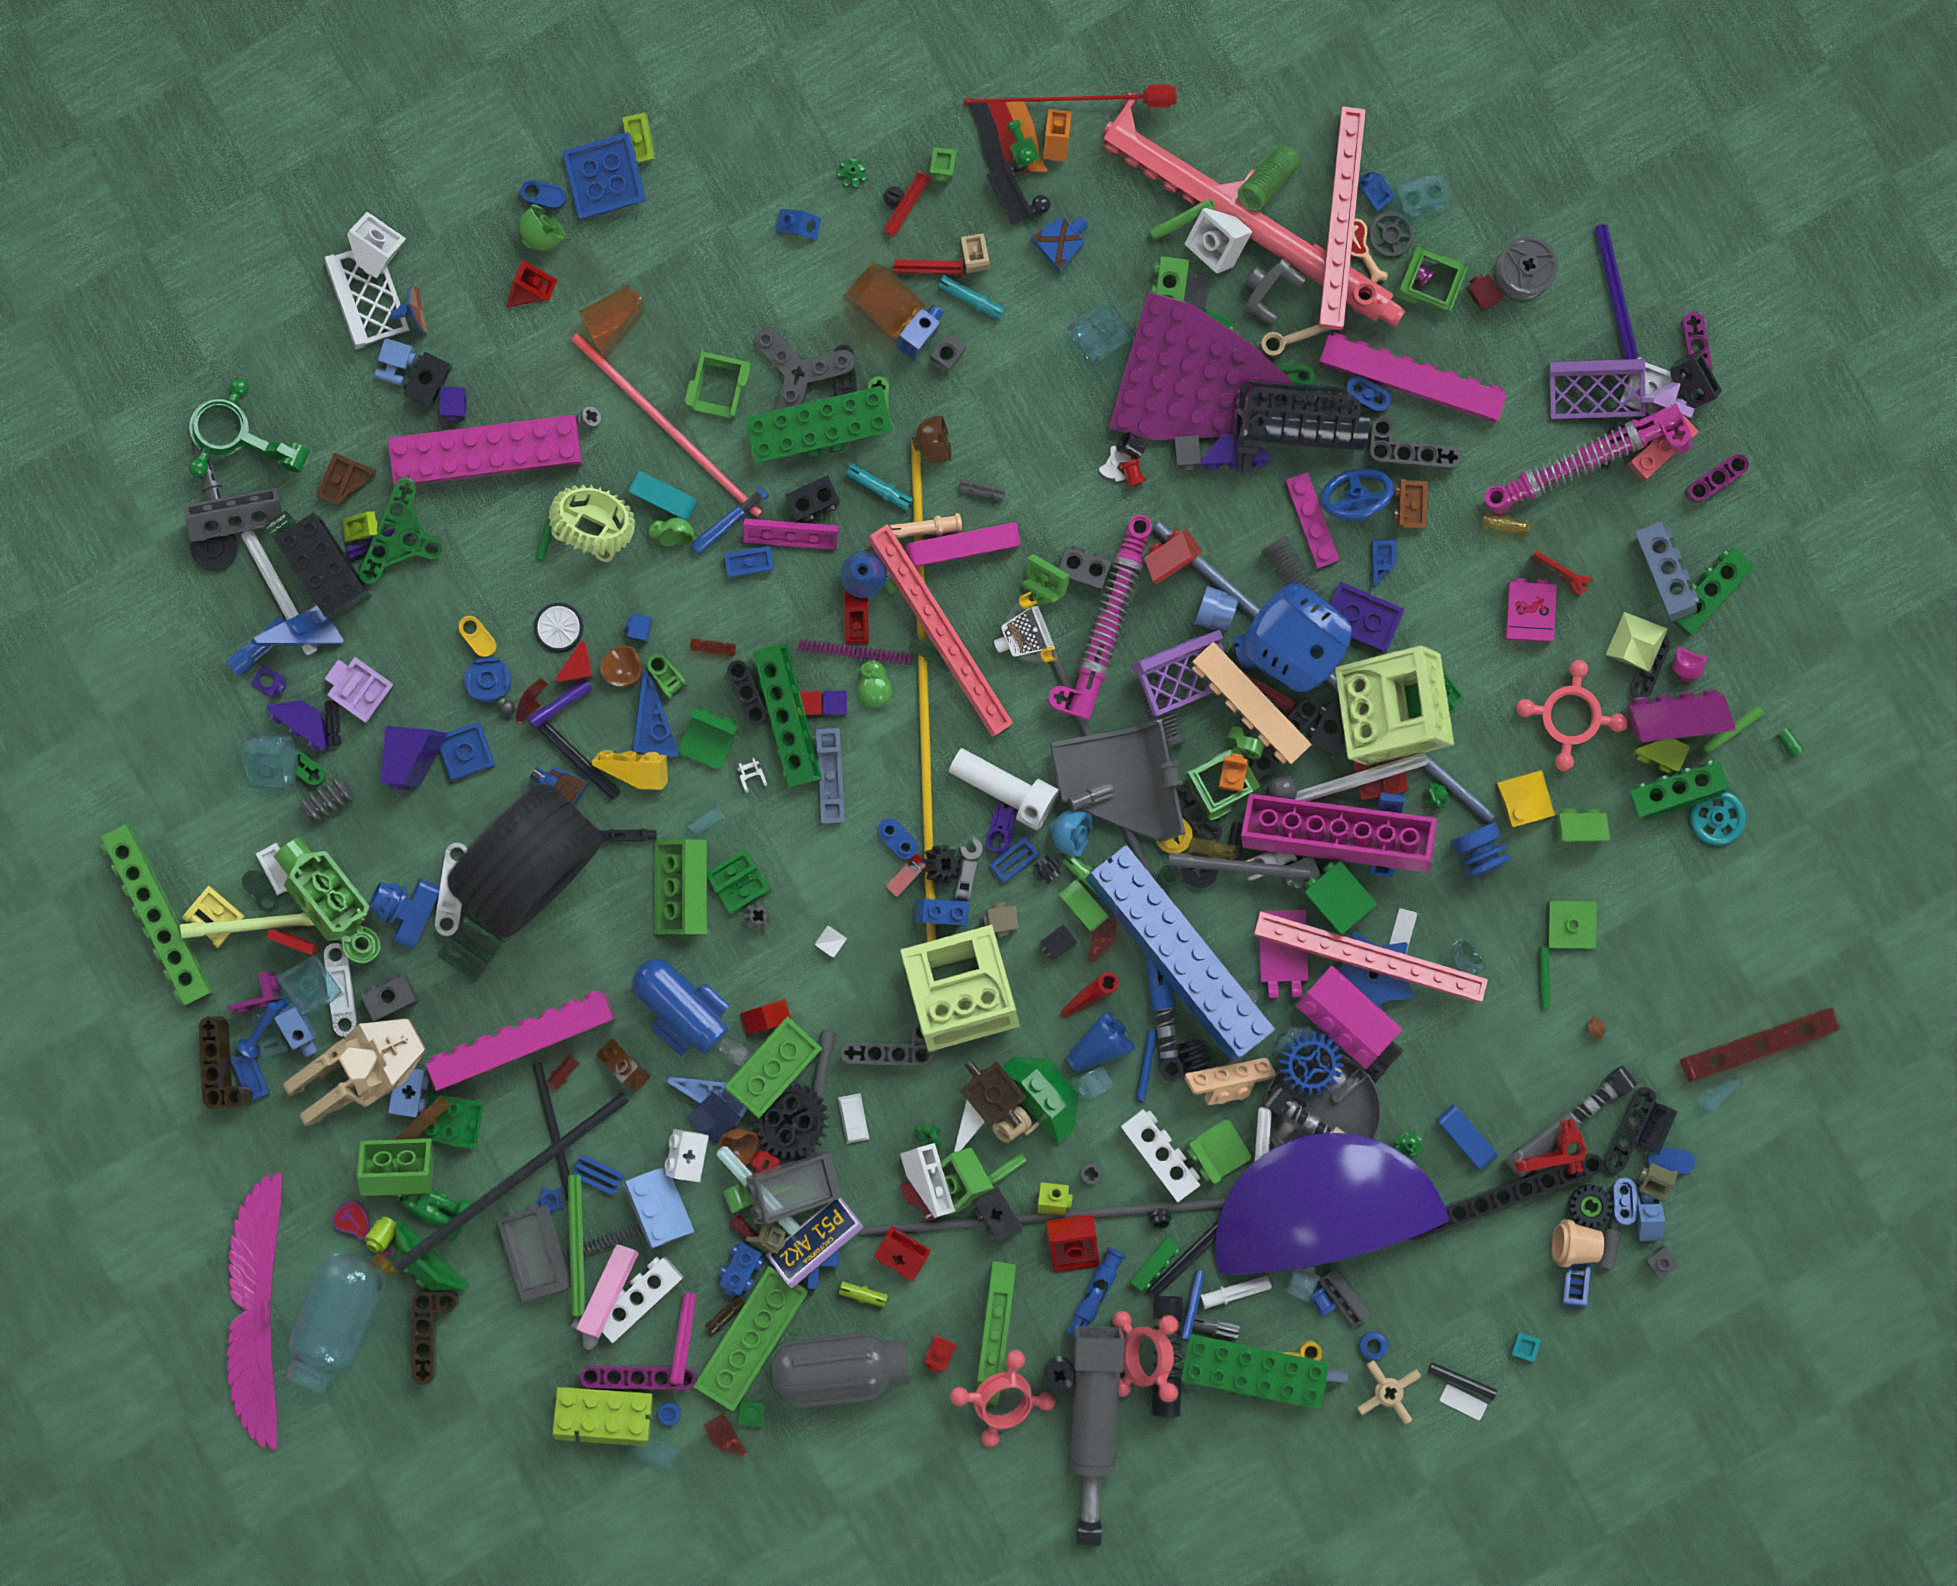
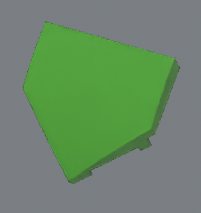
M1032 554L1027 558L1026 580L1021 584L1032 593L1033 599L1037 601V604L1034 606L1040 608L1045 604L1054 603L1066 595L1070 575Z

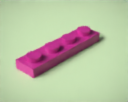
M1308 472L1285 480L1316 568L1318 569L1339 561Z
M745 519L743 543L837 550L838 526Z

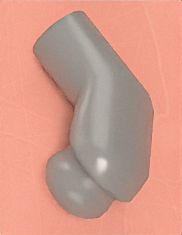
M576 1316L571 1327L577 1329L581 1318ZM582 1333L583 1347L587 1350H593L598 1344L599 1339Z

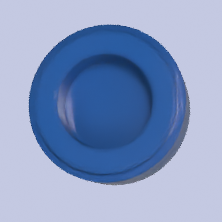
M665 1402L658 1408L657 1418L661 1424L672 1426L679 1421L681 1409L676 1403Z

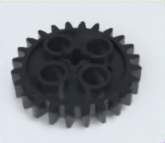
M795 1083L793 1087L790 1084L763 1115L757 1118L760 1122L755 1124L754 1127L761 1129L757 1136L763 1138L760 1144L767 1146V1152H774V1156L778 1158L782 1155V1158L788 1160L790 1156L792 1159L797 1160L798 1153L802 1157H807L806 1150L814 1153L813 1145H822L818 1139L819 1137H826L822 1129L829 1128L824 1123V1120L829 1119L830 1116L823 1114L828 1107L820 1105L824 1099L816 1097L818 1092L810 1091V1087L806 1085L802 1087L800 1084ZM798 1100L797 1108L792 1110V1103ZM779 1114V1122L774 1125L773 1119ZM810 1118V1126L805 1129L804 1122ZM792 1133L791 1141L786 1143V1136Z

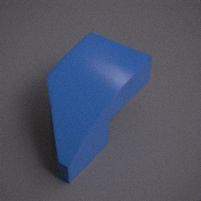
M1372 539L1373 585H1377L1389 571L1391 572L1395 568L1396 539Z

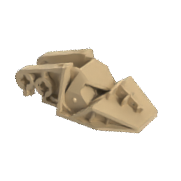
M410 1019L359 1024L344 1039L332 1045L320 1057L283 1083V1087L288 1096H294L305 1091L308 1084L326 1078L329 1073L338 1068H344L350 1080L345 1083L341 1082L339 1086L299 1115L304 1126H310L322 1121L326 1114L340 1110L353 1101L367 1107L404 1084L425 1053L426 1048Z

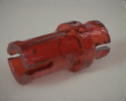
M568 1054L556 1071L553 1069L551 1077L546 1082L558 1091L562 1084L568 1082L566 1079L580 1063Z

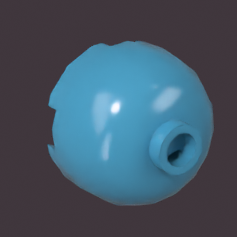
M1067 810L1060 814L1056 820H1053L1050 826V833L1052 834L1055 847L1068 856L1080 857L1089 843L1085 838L1087 830H1092L1093 827L1092 816L1090 813L1081 810L1074 812Z

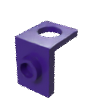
M263 664L251 685L276 699L277 695L281 696L287 686L285 683L287 678ZM266 673L271 674L274 678V682L270 687H264L260 681L262 675Z

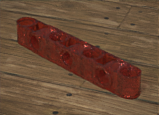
M1831 1007L1684 1057L1679 1061L1686 1081L1692 1082L1832 1034L1841 1029L1834 1009ZM1803 1023L1808 1024L1810 1029L1806 1036H1802L1799 1032V1028ZM1759 1038H1762L1765 1042V1048L1762 1051H1757L1755 1048V1041ZM1717 1053L1721 1058V1062L1718 1066L1714 1067L1710 1063V1058L1713 1054Z

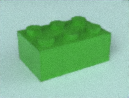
M432 1140L360 1141L357 1172L360 1196L432 1193L434 1168Z

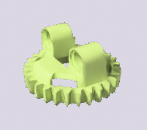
M582 484L579 489L573 485L571 489L565 488L564 491H560L555 496L549 509L548 519L551 520V532L555 539L566 542V545L574 546L575 550L578 548L583 553L586 551L591 552L599 560L609 562L617 551H620L621 547L625 548L627 543H630L635 528L634 514L630 512L629 506H624V500H618V495H610L609 490L607 492L601 491V487L593 489L592 485L589 488H585ZM588 499L586 506H569L571 500L576 502ZM615 515L620 523L623 522L621 530L616 527L612 519ZM581 517L603 526L604 529L600 535H590L578 530L577 527Z

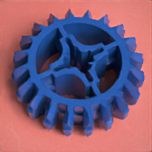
M1311 1031L1310 1038L1308 1039L1306 1033L1302 1032L1301 1041H1299L1297 1036H1293L1295 1045L1286 1042V1046L1290 1048L1289 1052L1281 1050V1054L1287 1056V1058L1279 1059L1280 1064L1286 1065V1067L1280 1069V1073L1288 1072V1075L1283 1080L1285 1082L1293 1080L1289 1085L1291 1089L1299 1085L1298 1093L1302 1094L1304 1088H1306L1307 1095L1311 1096L1312 1088H1315L1316 1094L1320 1095L1321 1086L1326 1091L1330 1090L1326 1084L1330 1081L1331 1084L1336 1085L1337 1082L1332 1079L1333 1075L1341 1077V1073L1335 1071V1069L1343 1068L1342 1063L1336 1062V1060L1343 1058L1342 1054H1334L1339 1049L1338 1045L1329 1047L1333 1042L1331 1038L1323 1042L1325 1038L1323 1033L1316 1039V1033ZM1314 1044V1048L1311 1049L1309 1054H1296L1300 1048ZM1321 1047L1329 1055V1067L1320 1062ZM1315 1057L1314 1061L1320 1067L1311 1066L1310 1069H1307L1308 1065L1300 1059L1311 1061ZM1293 1060L1302 1064L1301 1080L1293 1072ZM1318 1071L1326 1073L1322 1079L1316 1082H1308L1313 1073Z

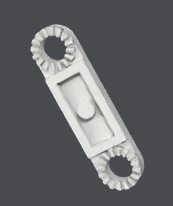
M461 843L449 845L445 852L435 919V928L442 936L455 934L459 927L462 903L450 893L447 887V875L457 862L451 859V851L455 848H459L463 852L467 850V847ZM443 918L453 920L454 925L451 930L445 931L441 929L440 921Z
M332 943L325 948L323 955L334 1031L338 1035L346 1037L358 1026L349 958L342 949V944ZM333 948H339L342 952V957L337 962L331 960L329 956ZM342 1018H347L352 1023L351 1029L347 1032L339 1028V1022Z

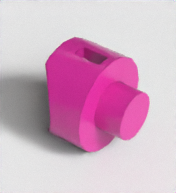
M1679 647L1676 651L1672 668L1678 674L1680 680L1690 682L1693 678H1699L1703 675L1707 655H1698L1684 647Z

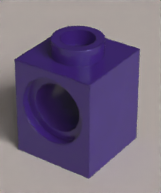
M441 386L440 415L446 417L445 421L459 422L460 418L466 419L467 390L461 387Z

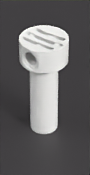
M963 748L959 750L949 769V773L1019 810L1016 820L1036 831L1041 828L1047 819L1059 794L1057 788L1040 779H1037L1031 786Z

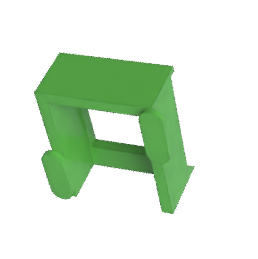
M1419 246L1412 247L1410 252L1413 255L1402 283L1396 287L1394 295L1412 304L1420 301L1444 312L1451 311L1468 267L1463 266L1461 262L1446 256L1441 257ZM1423 257L1457 271L1445 302L1412 289Z
M701 351L695 380H691L688 384L685 397L686 405L689 406L691 411L736 420L742 388L747 384L750 372V363ZM706 365L739 372L732 408L698 400Z
M1238 746L1228 749L1213 757L1211 761L1187 772L1186 779L1208 819L1211 821L1229 813L1232 805L1249 797V794L1257 793L1260 788L1249 765L1247 766L1244 782L1247 788L1243 789V792H1237L1214 804L1199 775L1224 763V756H1230V754L1242 755Z

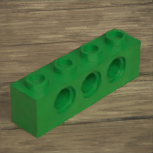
M1736 547L1730 551L1726 548L1717 558L1720 562L1714 568L1710 565L1702 573L1701 576L1704 579L1698 585L1693 583L1689 587L1690 591L1695 589L1698 596L1699 611L1697 614L1691 613L1672 621L1687 636L1692 635L1756 567ZM1722 567H1727L1731 571L1730 579H1724L1721 576L1720 571ZM1706 584L1714 586V596L1706 595L1704 591Z

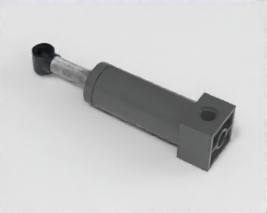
M1074 1326L1073 1362L1075 1378L1070 1470L1084 1477L1082 1517L1077 1522V1545L1101 1546L1102 1522L1099 1519L1101 1477L1109 1476L1115 1472L1120 1372H1123L1125 1341L1122 1328Z

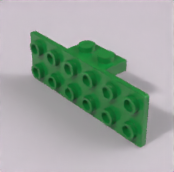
M882 386L745 418L755 463L800 453L802 456L807 455V458L820 456V451L829 449L830 453L844 450L843 446L848 445L847 442L892 432Z
M1191 1334L1181 1380L1231 1391L1230 1395L1244 1398L1245 1394L1254 1396V1400L1268 1402V1399L1320 1409L1329 1363Z

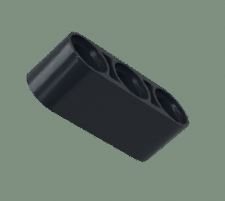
M733 661L729 664L727 673L744 716L751 725H762L767 719V712L751 672L743 661ZM736 665H741L745 669L744 675L740 678L732 675V669ZM751 687L754 692L752 698L743 699L741 697L742 689ZM760 709L763 714L762 718L759 721H752L749 716L751 710Z

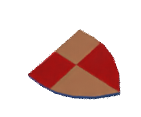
M412 286L408 292V306L401 304L398 309L391 310V316L394 320L412 315L419 329L427 334L428 331L419 289L416 286Z

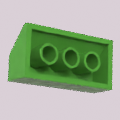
M654 840V934H707V840Z

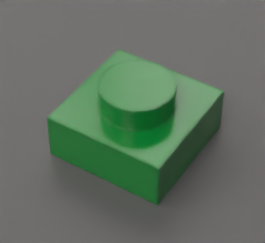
M741 1399L738 1424L762 1427L765 1402Z

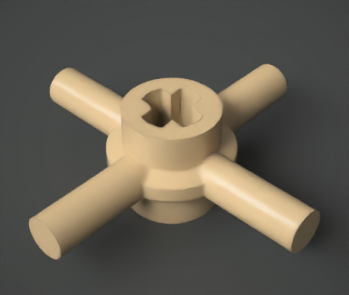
M1374 1360L1367 1363L1366 1366L1378 1384L1375 1388V1396L1357 1407L1361 1415L1382 1404L1387 1407L1393 1406L1404 1425L1411 1422L1412 1418L1401 1400L1404 1395L1403 1389L1421 1378L1418 1370H1414L1397 1381L1393 1378H1385ZM1387 1387H1390V1389L1395 1388L1392 1392L1394 1396L1391 1398L1388 1395L1384 1397Z

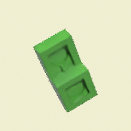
M1077 879L1059 893V896L1090 932L1109 918Z

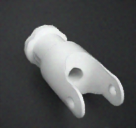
M1267 851L1246 861L1284 865L1291 861L1295 863L1297 859L1292 854ZM1255 874L1247 880H1254L1264 875Z

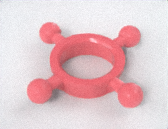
M1575 660L1569 667L1570 674L1573 676L1572 685L1554 691L1548 697L1544 706L1534 705L1529 699H1521L1516 704V712L1521 717H1529L1532 714L1542 715L1543 724L1549 735L1558 742L1563 743L1561 753L1555 759V765L1561 771H1568L1574 765V759L1570 755L1572 745L1589 740L1597 732L1600 725L1609 726L1615 732H1622L1628 724L1627 718L1620 713L1614 714L1611 717L1602 716L1601 707L1596 697L1590 691L1581 687L1582 678L1588 673V665L1583 660ZM1562 696H1579L1590 707V725L1585 732L1578 736L1563 735L1553 726L1551 710L1554 703Z
M1125 1311L1117 1312L1113 1317V1324L1117 1328H1122L1126 1335L1123 1361L1126 1375L1120 1378L1119 1397H1125L1130 1393L1132 1382L1141 1387L1157 1383L1160 1388V1398L1164 1402H1173L1178 1396V1390L1175 1385L1166 1381L1171 1372L1174 1359L1172 1345L1167 1334L1170 1335L1176 1332L1178 1328L1176 1318L1170 1315L1164 1316L1159 1322V1330L1149 1327H1136L1133 1329L1131 1326V1316ZM1145 1336L1153 1340L1158 1352V1365L1150 1377L1143 1371L1139 1360V1348Z
M1018 1350L1008 1353L1006 1357L1007 1372L990 1376L980 1384L975 1393L967 1392L962 1387H957L950 1393V1400L955 1406H963L967 1402H973L978 1416L989 1425V1429H986L981 1435V1441L986 1447H995L1000 1441V1435L997 1431L999 1429L1011 1428L1021 1423L1034 1406H1038L1041 1410L1049 1411L1056 1403L1054 1395L1050 1392H1043L1039 1396H1031V1389L1027 1380L1020 1374H1017V1370L1025 1363L1024 1354ZM1006 1388H1018L1022 1391L1021 1402L1011 1412L1004 1415H992L986 1412L985 1408L988 1400L998 1391Z

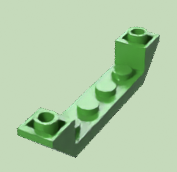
M997 1261L992 1263L977 1388L990 1376L1003 1372L1016 1264ZM1000 1391L995 1393L988 1400L987 1404L998 1405Z

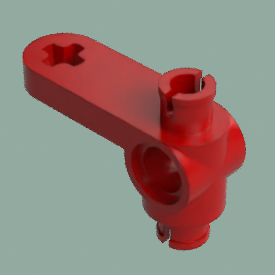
M1567 1119V1122L1565 1120L1560 1121L1562 1132L1557 1134L1559 1141L1557 1146L1558 1152L1517 1159L1514 1161L1516 1171H1530L1567 1164L1568 1173L1582 1172L1581 1161L1585 1159L1586 1146L1582 1140L1581 1130H1576L1575 1119ZM1571 1143H1575L1576 1151L1573 1154H1568L1567 1147Z

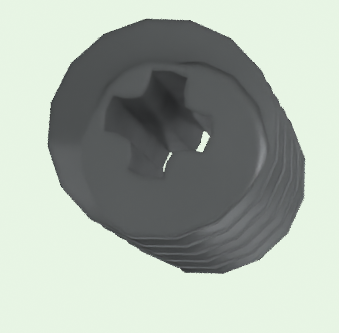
M333 777V786L325 782V791L317 787V796L309 792V801L303 797L300 798L304 811L314 824V817L319 821L323 819L322 812L327 816L331 814L330 807L337 811L339 809L338 802L343 806L346 805V797L351 801L354 800L352 792L343 779L339 781Z

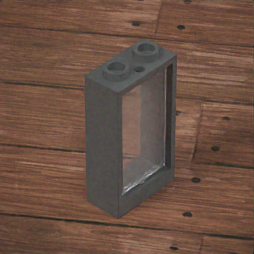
M818 1151L807 1155V1157H801L746 1177V1191L753 1203L752 1214L757 1222L769 1224L842 1198L831 1152Z
M538 1203L525 1206V1211L521 1213L518 1212V1209L505 1212V1218L497 1220L522 1302L571 1287V1278L548 1204L539 1207Z

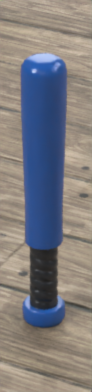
M759 486L756 489L757 492L742 503V505L736 506L731 512L691 543V549L696 554L704 552L743 518L751 507L760 500L767 499L769 497L768 493Z

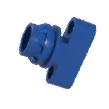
M420 878L409 899L405 897L407 893L406 886L403 885L399 889V884L397 883L386 884L380 881L372 894L368 910L374 912L378 919L382 921L387 918L386 923L390 925L396 917L400 918L393 941L413 949L439 895L440 886Z

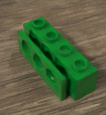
M1714 760L1702 763L1701 768L1692 770L1691 767L1680 770L1677 776L1670 778L1669 775L1657 778L1656 783L1647 785L1645 782L1635 785L1633 787L1634 790L1630 791V798L1638 821H1648L1721 797L1722 794L1729 792L1730 786L1721 761L1715 763ZM1704 779L1707 785L1700 787L1696 785L1695 781ZM1680 786L1685 792L1676 794L1672 789ZM1652 794H1659L1662 800L1655 802L1651 800L1650 796Z

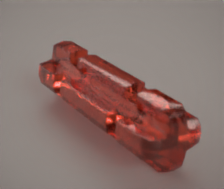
M693 638L690 642V650L717 655L725 654V656L733 657L736 654V645L710 640L701 641V639Z

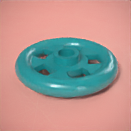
M1730 792L1715 798L1723 800V807L1713 806V799L1691 807V828L1695 835L1707 844L1714 846L1729 844L1740 836L1745 827L1746 813L1744 806ZM1702 807L1709 809L1706 818L1699 817ZM1734 807L1737 818L1730 819L1728 809ZM1716 813H1720L1722 815V820L1720 822H1717L1714 819ZM1706 824L1715 829L1711 835L1703 830ZM1729 824L1732 830L1724 835L1721 829Z

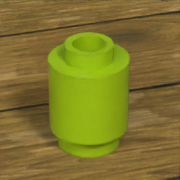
M385 1216L377 1220L364 1238L366 1247L375 1253L378 1251L384 1252L396 1235V1223Z

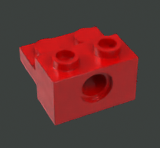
M1398 758V759H1394V760H1390V761H1386V762H1382V763H1378V764H1379V766H1380V765H1384V764H1387V763H1390V762H1393V761L1400 760V759H1402V758ZM1353 761L1355 773L1376 767V764L1367 766ZM1405 772L1382 778L1381 782L1376 780L1358 786L1360 800L1380 797L1381 793L1397 794L1409 791Z

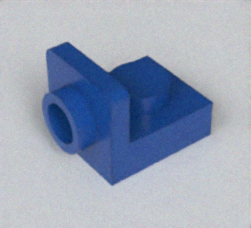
M1374 171L1364 174L1359 179L1357 189L1363 192L1376 211H1379L1396 197L1382 175Z

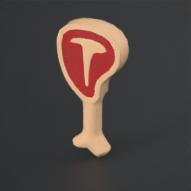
M1354 219L1351 256L1359 258L1364 262L1371 273V280L1373 282L1386 281L1388 273L1381 271L1377 267L1366 245L1368 233L1366 224L1360 219Z

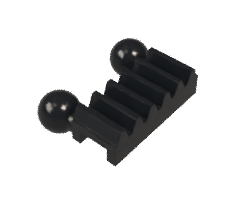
M1014 155L1011 157L1010 163L986 175L1012 225L1034 213H1046L1051 205L1049 198L1044 195L1036 196L1032 204H1028L1012 174L1013 171H1025L1028 165L1019 168Z

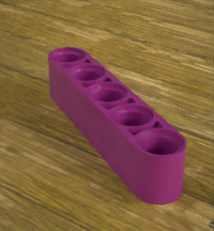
M591 1364L581 1371L580 1381L582 1385L588 1388L686 1390L695 1384L697 1373L692 1367L686 1366L685 1372L691 1374L692 1382L674 1385L670 1382L672 1366ZM586 1371H595L597 1373V1380L589 1382L585 1378ZM610 1371H618L621 1374V1380L616 1383L612 1382L609 1379ZM641 1371L645 1376L644 1382L636 1383L632 1378L633 1372ZM660 1371L667 1373L668 1382L659 1383L656 1379V1373Z

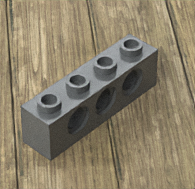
M276 488L183 506L190 542L204 541L207 538L228 536L242 531L249 532L257 528L274 527L284 523Z

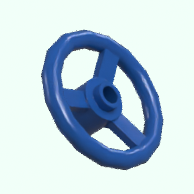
M1360 468L1349 470L1335 476L1325 485L1320 495L1321 506L1327 514L1335 518L1358 522L1366 521L1389 504L1394 494V486L1387 474L1376 469ZM1359 478H1373L1380 481L1384 485L1385 492L1369 493L1367 488L1361 487ZM1350 480L1351 489L1347 491L1346 499L1331 504L1330 495L1332 491L1340 484Z

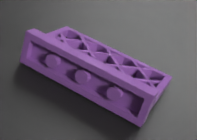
M1645 359L1550 362L1551 419L1646 416V404L1641 402L1642 398L1645 397ZM1616 374L1626 375L1622 379H1620ZM1630 374H1640V384L1634 390L1623 382ZM1589 375L1595 383L1585 392L1576 382L1582 376ZM1593 375L1602 376L1597 380ZM1606 375H1613L1619 380L1610 391L1600 383ZM1555 376H1565L1572 382L1563 393L1555 387ZM1569 376H1578V377H1577L1575 380H1572ZM1621 383L1631 392L1622 403L1612 394ZM1597 384L1607 392V395L1599 403L1588 395ZM1573 385L1584 394L1575 404L1565 396ZM1639 388H1640V397L1636 394V391H1637ZM1555 390L1560 394V396L1556 400ZM1634 395L1640 400L1641 411H1630L1624 404ZM1586 396L1596 405L1589 413H1583L1577 407ZM1609 396L1620 404L1613 412H1606L1600 406ZM1563 397L1572 407L1566 413L1556 414V403ZM1621 407H1623V408L1626 410V412H1617V411H1618ZM1575 408L1579 413L1570 412ZM1597 408H1599L1602 412H1594V411H1595Z
M1220 629L1207 632L1131 664L1133 672L1138 673L1154 717L1213 693L1208 686L1211 684L1209 681L1204 691L1194 688L1199 676L1191 668L1187 667L1186 664L1190 656L1197 658L1199 656L1197 653L1204 651L1212 642L1224 652L1220 641L1223 638ZM1170 664L1180 667L1176 679L1166 674ZM1184 670L1194 674L1190 686L1180 681ZM1153 672L1160 676L1156 687L1149 684L1146 674ZM1164 678L1174 683L1170 694L1160 690ZM1178 685L1188 689L1183 700L1174 696ZM1158 693L1168 698L1165 707L1158 709L1156 703Z

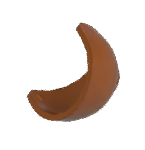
M624 645L612 649L604 656L600 664V670L607 682L623 687L639 679L642 664L636 650L631 646Z
M734 1129L722 1135L719 1140V1147H728L747 1167L750 1165L749 1161L753 1154L758 1152L759 1138L754 1132Z

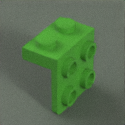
M1229 1120L1220 1122L1188 1142L1191 1148L1187 1149L1194 1162L1199 1160L1203 1168L1200 1169V1172L1206 1182L1211 1180L1213 1184L1222 1180L1223 1176L1251 1159L1249 1151Z

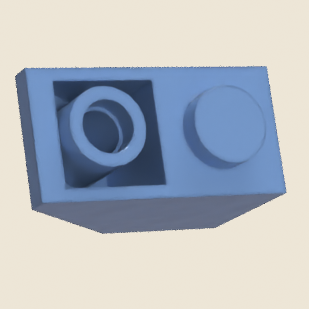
M1637 1187L1638 1216L1636 1226L1639 1241L1663 1240L1665 1218L1662 1202L1640 1192V1187Z

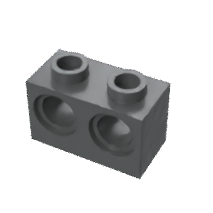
M1072 545L1071 549L1066 547L1059 569L1070 575V581L1101 591L1111 563L1107 561L1108 557L1098 553H1094L1093 556L1085 554V549ZM1069 558H1078L1080 566L1077 569H1070L1067 566ZM1099 565L1102 568V574L1098 577L1092 576L1089 573L1090 566Z

